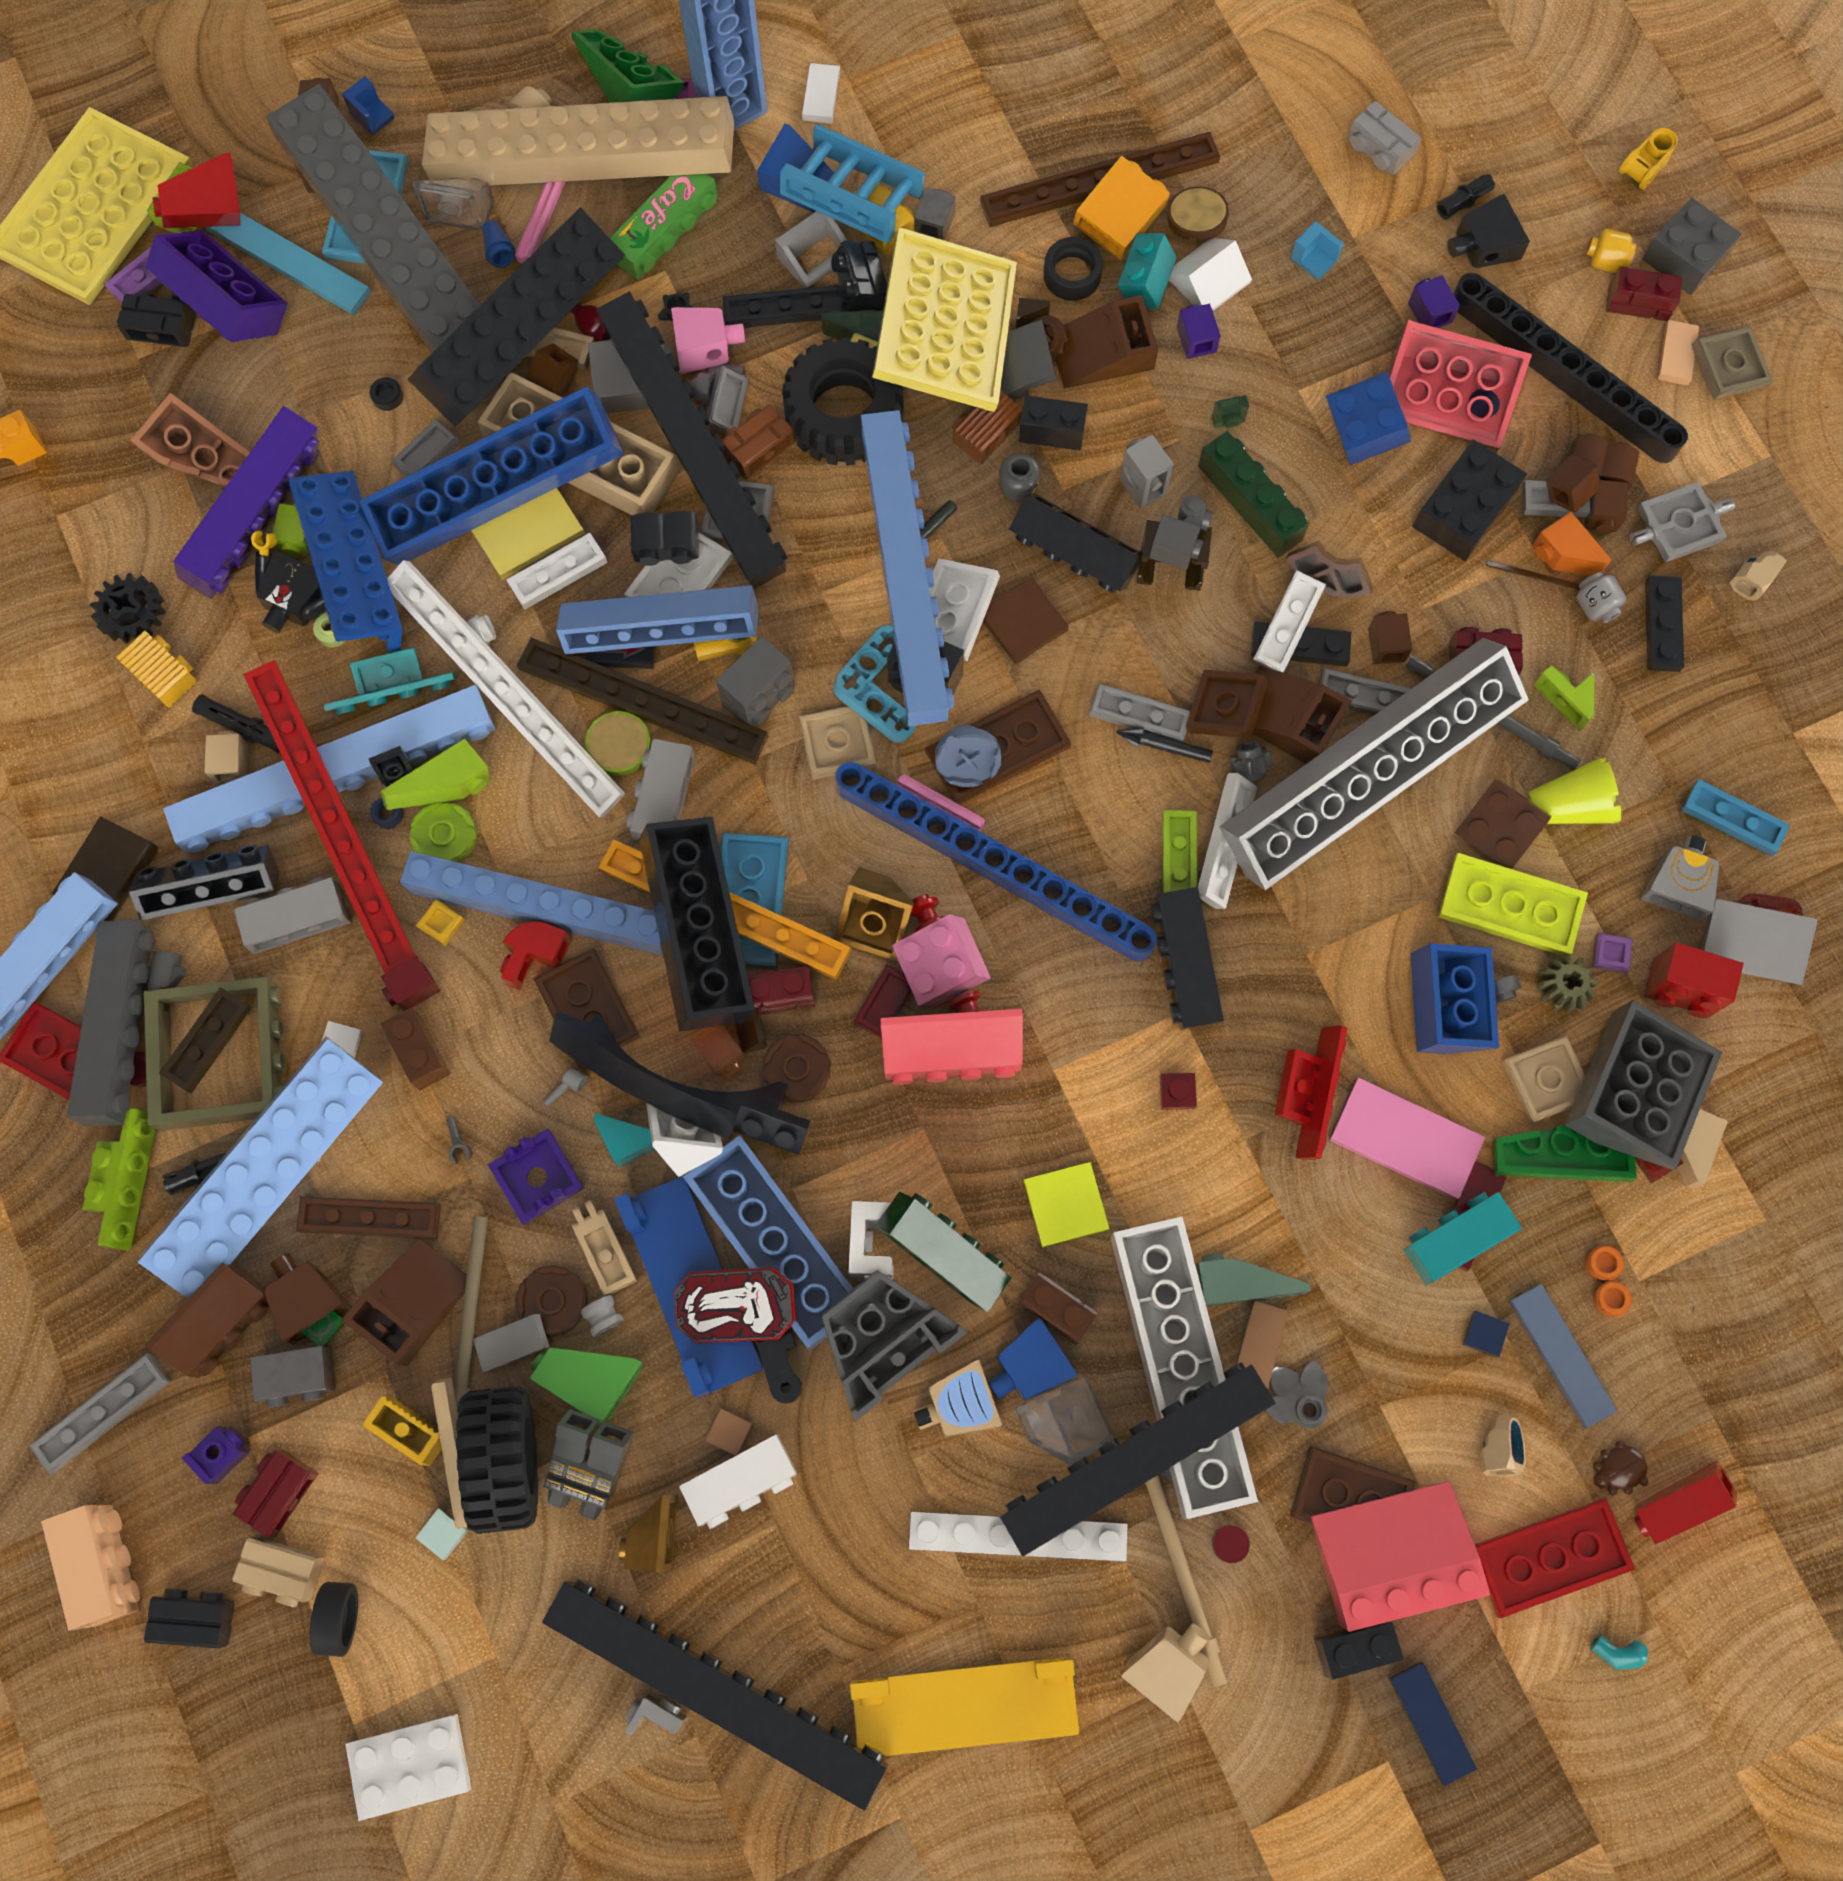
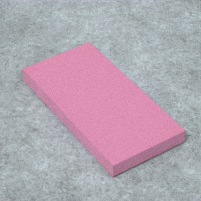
M1357 1078L1329 1141L1457 1201L1462 1194L1485 1137L1361 1078Z

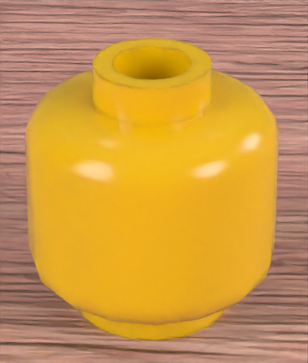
M1606 228L1600 232L1598 237H1591L1586 255L1591 256L1590 263L1592 268L1616 274L1619 266L1629 268L1635 254L1636 244L1632 243L1631 234Z

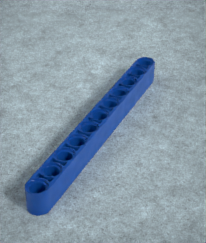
M846 762L837 769V791L842 798L1127 958L1134 961H1144L1152 955L1157 942V935L1149 925L854 762ZM847 777H856L860 780L854 786H846L842 783ZM877 792H882L888 798L883 802H875L871 799V796ZM905 808H911L916 811V815L912 818H904L899 813ZM933 824H940L945 830L941 834H932L928 831V828ZM961 840H969L973 843L974 847L964 851L959 849L956 844ZM990 856H997L1002 859L1003 863L997 867H992L985 860ZM1019 872H1026L1032 879L1027 883H1020L1014 876ZM1048 888H1054L1060 892L1061 896L1057 899H1049L1043 892ZM1077 904H1083L1089 908L1090 913L1080 916L1072 908ZM1107 920L1114 921L1118 924L1119 930L1108 932L1103 928L1102 923ZM1143 937L1147 940L1149 946L1145 949L1136 948L1132 943V939Z

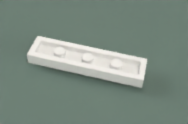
M1239 773L1227 774L1198 883L1200 899L1215 909H1226L1238 864L1219 826L1253 803L1257 790L1256 785Z

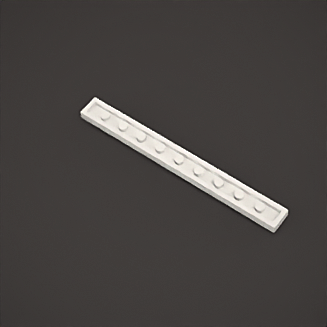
M403 560L387 578L393 596L598 817H605L625 795L624 791L412 563Z

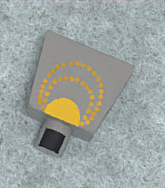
M1687 836L1683 848L1672 846L1667 850L1657 864L1641 894L1640 900L1699 921L1712 914L1715 907L1719 862L1703 855L1707 843L1706 840L1698 836Z

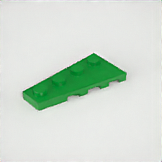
M1565 1125L1556 1126L1554 1129L1545 1131L1535 1130L1499 1137L1492 1142L1494 1176L1633 1182L1637 1179L1634 1156L1597 1144Z

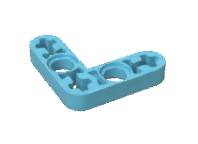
M885 625L875 631L839 672L833 683V691L838 699L889 740L902 743L911 737L916 725L908 726L905 708L872 683L887 666V656L895 642L892 626ZM890 638L892 643L888 644L880 653L877 650L883 640ZM860 658H872L876 663V668L874 670H866L861 666ZM856 674L859 678L853 688L845 689L843 687L844 683H848ZM868 699L878 700L882 704L883 710L878 713L870 711L866 706V701ZM889 710L892 714L885 722L883 719ZM900 721L905 724L904 729L902 728L900 731H897L894 728L895 725L900 723Z

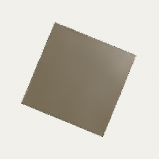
M1751 326L1698 338L1691 344L1714 400L1765 388L1773 382Z

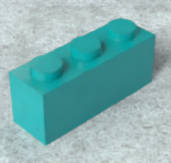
M1483 1192L1467 1202L1470 1209L1459 1215L1455 1209L1438 1219L1441 1226L1434 1231L1429 1232L1427 1227L1408 1237L1412 1244L1405 1247L1403 1251L1425 1286L1437 1281L1523 1229L1499 1192L1491 1197H1488Z

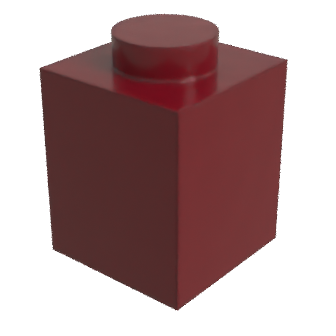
M417 955L380 976L386 985L385 988L381 989L385 998L392 1007L397 1004L403 1011L415 1007L440 992L427 967Z

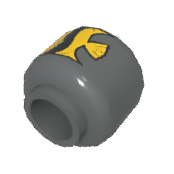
M1023 453L1013 454L1003 461L999 470V488L1004 496L1019 502L1023 501L1027 494L1038 491L1041 473L1037 461L1030 455Z

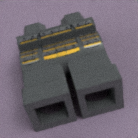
M569 1409L557 1425L555 1433L557 1439L543 1487L548 1489V1504L558 1508L566 1507L572 1497L582 1501L579 1513L583 1517L596 1520L615 1493L634 1432L605 1421L597 1430L600 1419ZM580 1423L587 1428V1430L575 1427L572 1424ZM606 1436H616L621 1440V1442H617L615 1440L606 1438Z

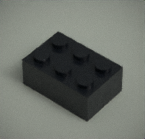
M1473 439L1422 507L1412 527L1466 562L1516 494L1527 473Z

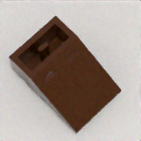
M1142 295L1112 301L1064 325L1067 328L1066 336L1068 342L1063 346L1064 354H1058L1055 357L1064 389L1155 369L1158 347Z
M1259 666L1255 674H1264L1269 682L1252 734L1307 764L1324 751L1352 700L1323 684Z
M419 1238L364 1291L341 1321L396 1364L407 1366L464 1294L467 1274Z

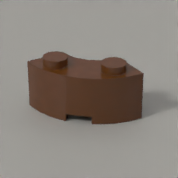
M1320 541L1292 551L1286 557L1294 573L1299 571L1326 584L1323 593L1341 598L1358 597L1372 593L1373 585L1362 558L1352 560L1336 558L1324 549Z

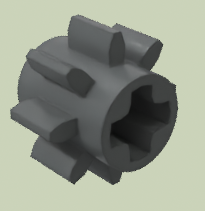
M1256 741L1238 745L1235 751L1236 756L1229 757L1232 772L1239 773L1250 782L1264 778L1267 772L1266 767L1273 766L1270 751H1266V747H1261V744Z

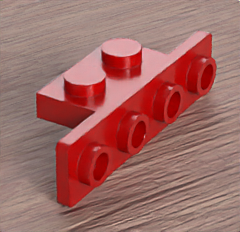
M1337 1025L1321 1029L1316 1056L1298 1049H1289L1287 1051L1274 1115L1302 1125L1296 1151V1158L1321 1159L1326 1147L1329 1118L1333 1112L1332 1103L1335 1088L1339 1081L1342 1053L1346 1047L1347 1027Z

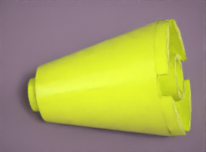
M1605 757L1596 759L1527 792V799L1552 816L1547 824H1614L1621 821V805L1614 807L1613 804L1616 802V796L1619 795L1611 765L1609 761L1606 762Z

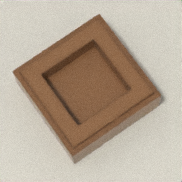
M720 1408L705 1442L737 1456L745 1443L753 1423Z

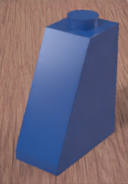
M784 123L757 170L759 189L806 210L816 212V210L780 194V171L785 164L788 163L801 169L814 152L788 124ZM824 161L813 173L814 176L828 181L834 174Z

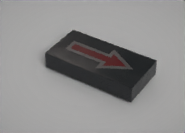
M655 646L588 652L589 661L604 667L654 669Z

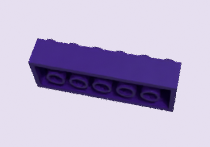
M283 405L173 562L178 579L210 599L214 597L216 592L222 594L231 581L228 575L234 567L239 569L249 555L246 549L251 544L252 534L255 531L262 530L264 535L267 529L264 525L270 515L276 517L279 504H284V501L281 499L288 490L291 491L289 479L301 477L299 474L304 466L311 467L319 455L317 447L320 441L317 440L318 428Z

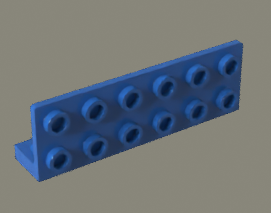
M354 471L290 478L289 487L335 640L340 642L377 636L379 641L384 640L387 652L400 651L402 625L373 532L359 502L362 500Z
M683 1177L676 1178L635 1197H631L626 1193L614 1198L626 1230L634 1239L683 1362L680 1364L693 1396L699 1399L761 1371L763 1366L752 1341L695 1343L676 1327L673 1292L690 1272L723 1270Z

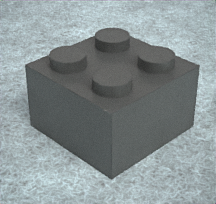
M1691 198L1655 236L1642 260L1660 273L1682 276V289L1692 295L1729 255L1741 233Z
M763 636L716 680L722 706L739 721L752 726L764 723L770 716L771 709L779 701L781 703L786 701L792 695L795 686L791 660Z

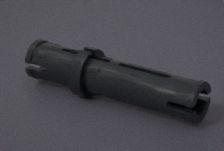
M203 694L195 699L192 706L193 713L242 735L244 740L249 743L257 742L280 753L268 726L264 724L262 719L258 717L250 718ZM217 713H221L231 719H234V721H231ZM247 726L263 734L261 735L255 731H252L251 729L247 728Z

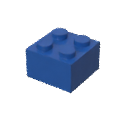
M1387 371L1326 396L1350 466L1411 442L1408 425Z

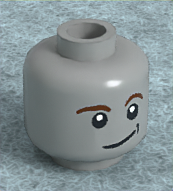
M1599 572L1579 584L1580 590L1576 598L1589 620L1598 621L1602 619L1604 623H1607L1622 614L1620 608L1626 602V595L1613 575H1603L1602 572Z

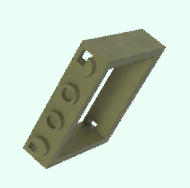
M268 977L144 991L148 1126L159 1131L254 1120L284 1086L281 1081V1073L285 1072L286 1062L283 1052H280V1039L284 1038V1026L282 1020L278 1017V1006L282 1005L283 998L279 996V986ZM220 987L234 996L257 993L262 1101L173 1112L172 1082L159 1074L171 1057L170 1004L212 999Z

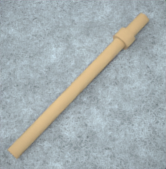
M1157 1475L1147 1481L1146 1486L1191 1622L1202 1628L1209 1636V1640L1200 1652L1209 1659L1207 1670L1213 1687L1221 1686L1227 1683L1218 1653L1221 1651L1216 1637L1212 1638L1159 1476Z

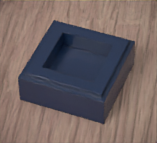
M1473 1311L1463 1345L1496 1358L1500 1357L1510 1323L1478 1311Z

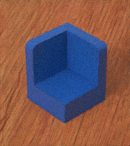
M366 76L342 93L350 114L372 135L395 118L393 112L378 98L373 83Z

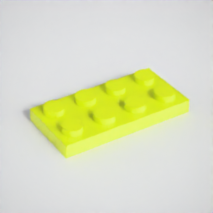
M1457 853L1454 856L1438 918L1554 954L1571 956L1588 892Z

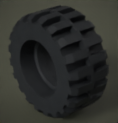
M841 337V341L835 342L830 338L823 340V345L817 347L816 344H813L806 348L807 354L805 356L802 353L793 360L794 367L788 368L785 375L786 383L783 384L782 389L785 419L792 427L797 446L804 452L810 450L812 458L821 461L822 457L826 458L827 464L837 465L838 461L846 462V466L855 465V460L859 459L866 462L861 433V415L900 410L901 421L903 422L904 400L902 386L872 378L877 346L870 348L869 342L858 339V342H851V337ZM837 386L859 388L873 399L866 410L849 418L831 417L821 412L814 405L816 400L825 391Z
M520 1386L468 1391L460 1398V1405L457 1411L458 1420L456 1423L458 1485L461 1495V1507L464 1511V1520L467 1523V1528L477 1534L526 1529L536 1521L538 1505L537 1445L529 1394H527L526 1389Z

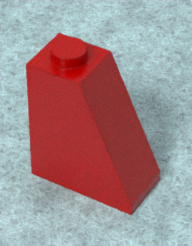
M223 153L158 184V197H152L155 217H162L163 228L240 226V209L231 153Z
M1717 1460L1640 1502L1636 1509L1638 1516L1634 1517V1520L1645 1538L1651 1536L1656 1545L1736 1508L1737 1492Z

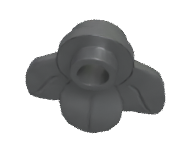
M1311 1361L1305 1366L1300 1375L1288 1368L1274 1367L1271 1376V1386L1276 1395L1272 1397L1276 1404L1266 1409L1267 1413L1280 1423L1296 1422L1299 1426L1307 1429L1316 1428L1323 1424L1328 1413L1324 1397L1329 1385L1320 1365L1315 1361ZM1305 1404H1311L1314 1407L1315 1413L1312 1417H1306L1303 1414V1406Z

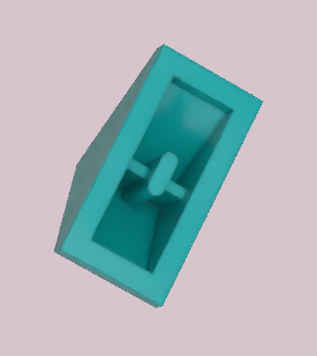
M595 1113L593 1120L614 1163L619 1168L655 1150L652 1146L649 1129Z

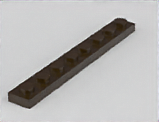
M532 637L517 664L520 671L620 711L629 712L642 720L756 765L769 737L767 731L577 655L565 654L564 650Z

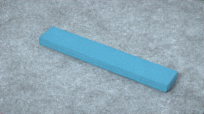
M240 213V226L205 227L206 231L353 316L372 293L367 285Z

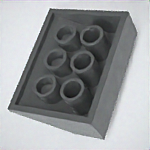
M1632 1000L1612 1012L1565 1126L1597 1144L1674 1170L1678 1166L1722 1052Z

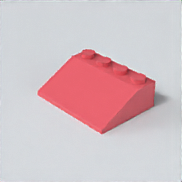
M1408 320L1405 323L1389 377L1406 423L1470 441L1474 439L1478 443L1500 449L1532 354ZM1479 389L1494 392L1500 400L1498 412L1490 417L1493 412V404L1485 396H1477L1469 401L1473 392ZM1475 400H1484L1489 408L1486 416L1483 418L1476 416L1470 410Z
M1022 1009L881 1018L885 1080H892V1084L913 1083L914 1078H926L927 1082H943L947 1080V1076L961 1075V1080H976L981 1078V1074L995 1073L996 1078H1009L1015 1076V1072L1022 1070Z
M1450 1481L1311 1516L1338 1624L1348 1632L1490 1596L1479 1554Z

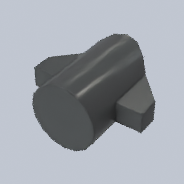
M153 952L151 967H148L149 979L146 982L147 990L176 988L186 973V968L180 966L182 957L170 952Z

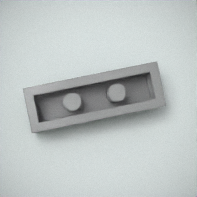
M653 739L651 749L645 750L642 762L643 768H646L643 780L638 779L635 787V799H638L635 810H630L627 819V829L630 830L635 842H639L646 824L680 820L695 761L692 746Z
M318 877L309 881V885L297 889L293 887L279 890L275 896L266 899L254 898L246 901L243 904L244 906L234 909L244 947L255 955L351 923L341 886L332 877Z

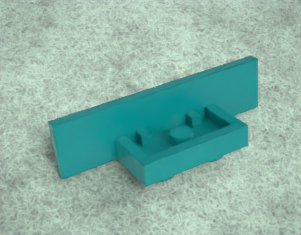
M415 647L352 662L349 664L358 695L324 704L325 711L335 709L336 715L356 710L354 706L356 703L367 701L368 707L388 702L386 696L399 693L400 699L418 695V688L431 685L432 691L451 686L450 680L457 678V673L453 671L424 679Z

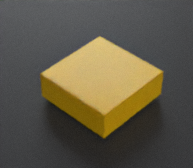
M435 899L416 924V927L443 946H446L465 919Z

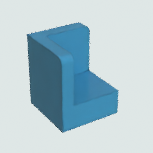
M1315 221L1295 241L1290 259L1316 279H1321L1339 260L1343 242Z

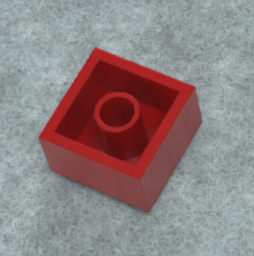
M1675 942L1653 959L1644 997L1654 999V1003L1662 1007L1673 1008L1676 1006L1688 1010L1687 1013L1694 1017H1711L1735 1002L1744 963Z

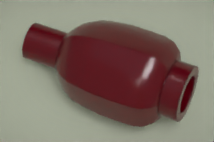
M578 303L570 311L574 315L576 326L584 335L594 337L595 342L611 340L600 322L596 311L598 307L594 305L582 306Z

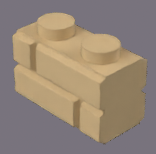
M248 1537L232 1579L233 1582L243 1585L241 1591L244 1593L262 1597L264 1591L277 1595L275 1600L277 1603L297 1607L298 1602H307L312 1599L325 1557L259 1537Z

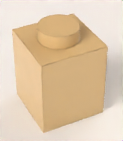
M220 731L217 735H206L204 773L215 784L228 783L248 775L249 744L239 734L233 731Z

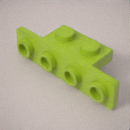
M129 1108L125 1113L120 1141H97L92 1155V1167L88 1185L84 1192L85 1199L82 1210L104 1212L98 1239L99 1246L129 1251L132 1247L156 1132L155 1128L148 1126V1112Z

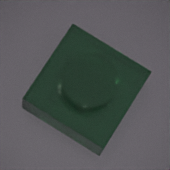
M1243 395L1215 401L1212 413L1214 428L1222 426L1231 428L1245 422L1249 409L1247 396Z

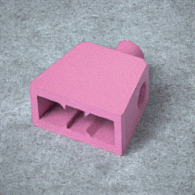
M671 308L680 374L725 364L729 361L727 345L745 343L743 323L724 326L723 313L719 308Z

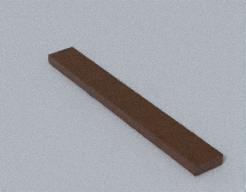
M1211 132L1123 156L1128 161L1136 162L1141 167L1142 172L1150 178L1157 180L1217 164L1220 160V154ZM1120 157L981 195L980 203L989 227L1085 201Z

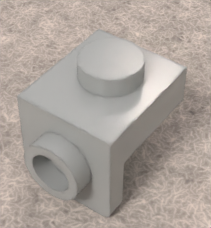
M648 1694L643 1698L642 1702L636 1699L625 1717V1720L629 1722L625 1732L632 1736L638 1730L644 1717L671 1733L676 1734L680 1730L686 1716L679 1713L682 1707L666 1697H662L661 1701Z

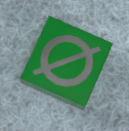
M332 1311L325 1316V1319L318 1320L300 1333L316 1345L327 1347L345 1324L341 1321L344 1317Z

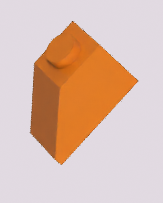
M1572 512L1541 531L1532 545L1538 558L1542 562L1547 563L1552 570L1592 576L1599 572L1603 574L1612 561Z

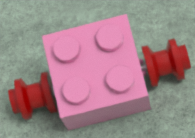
M924 894L912 900L914 905L910 917H917L920 925L915 929V933L893 944L892 947L918 1006L935 1008L951 1000L948 1002L949 1009L958 1010V1013L987 1011L979 1010L976 1001L981 996L979 991L968 992V990L991 979L965 919L950 914L938 916L935 910L939 905L937 897H929L928 894Z

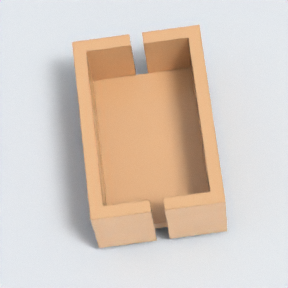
M84 1505L41 1521L68 1631L96 1627L139 1611L137 1603L140 1600L139 1588L136 1582L131 1580L128 1568L131 1564L130 1553L127 1547L122 1545L119 1533L122 1529V1522L118 1512L113 1510L112 1505Z

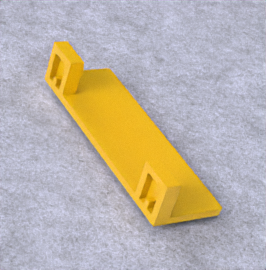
M1071 1657L852 1680L850 1689L851 1700L854 1703L857 1746L863 1749L864 1745L867 1744L885 1756L1078 1735L1079 1724L1073 1676H1075L1073 1659Z

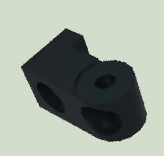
M793 1334L782 1335L778 1340H766L757 1343L773 1398L784 1404L797 1401L802 1394L803 1387L800 1378L793 1372L788 1355V1350L797 1348Z

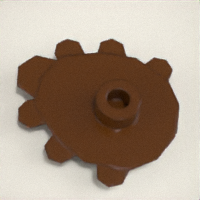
M1618 1440L1615 1443L1616 1448H1613L1611 1451L1606 1449L1601 1451L1602 1462L1596 1461L1593 1464V1469L1598 1472L1594 1476V1484L1601 1489L1608 1487V1492L1611 1495L1617 1494L1618 1489H1623L1625 1494L1630 1495L1633 1493V1487H1636L1638 1484L1642 1486L1648 1485L1649 1481L1646 1477L1648 1466L1645 1457L1636 1448L1627 1446L1623 1441Z

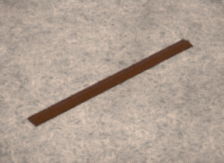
M1489 560L1486 561V566L1580 590L1578 583Z

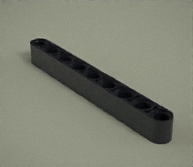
M1466 273L1461 276L1453 293L1460 304L1457 311L1460 315L1500 345L1532 354L1528 366L1659 463H1668L1675 459L1688 440L1687 430L1680 423L1481 275Z

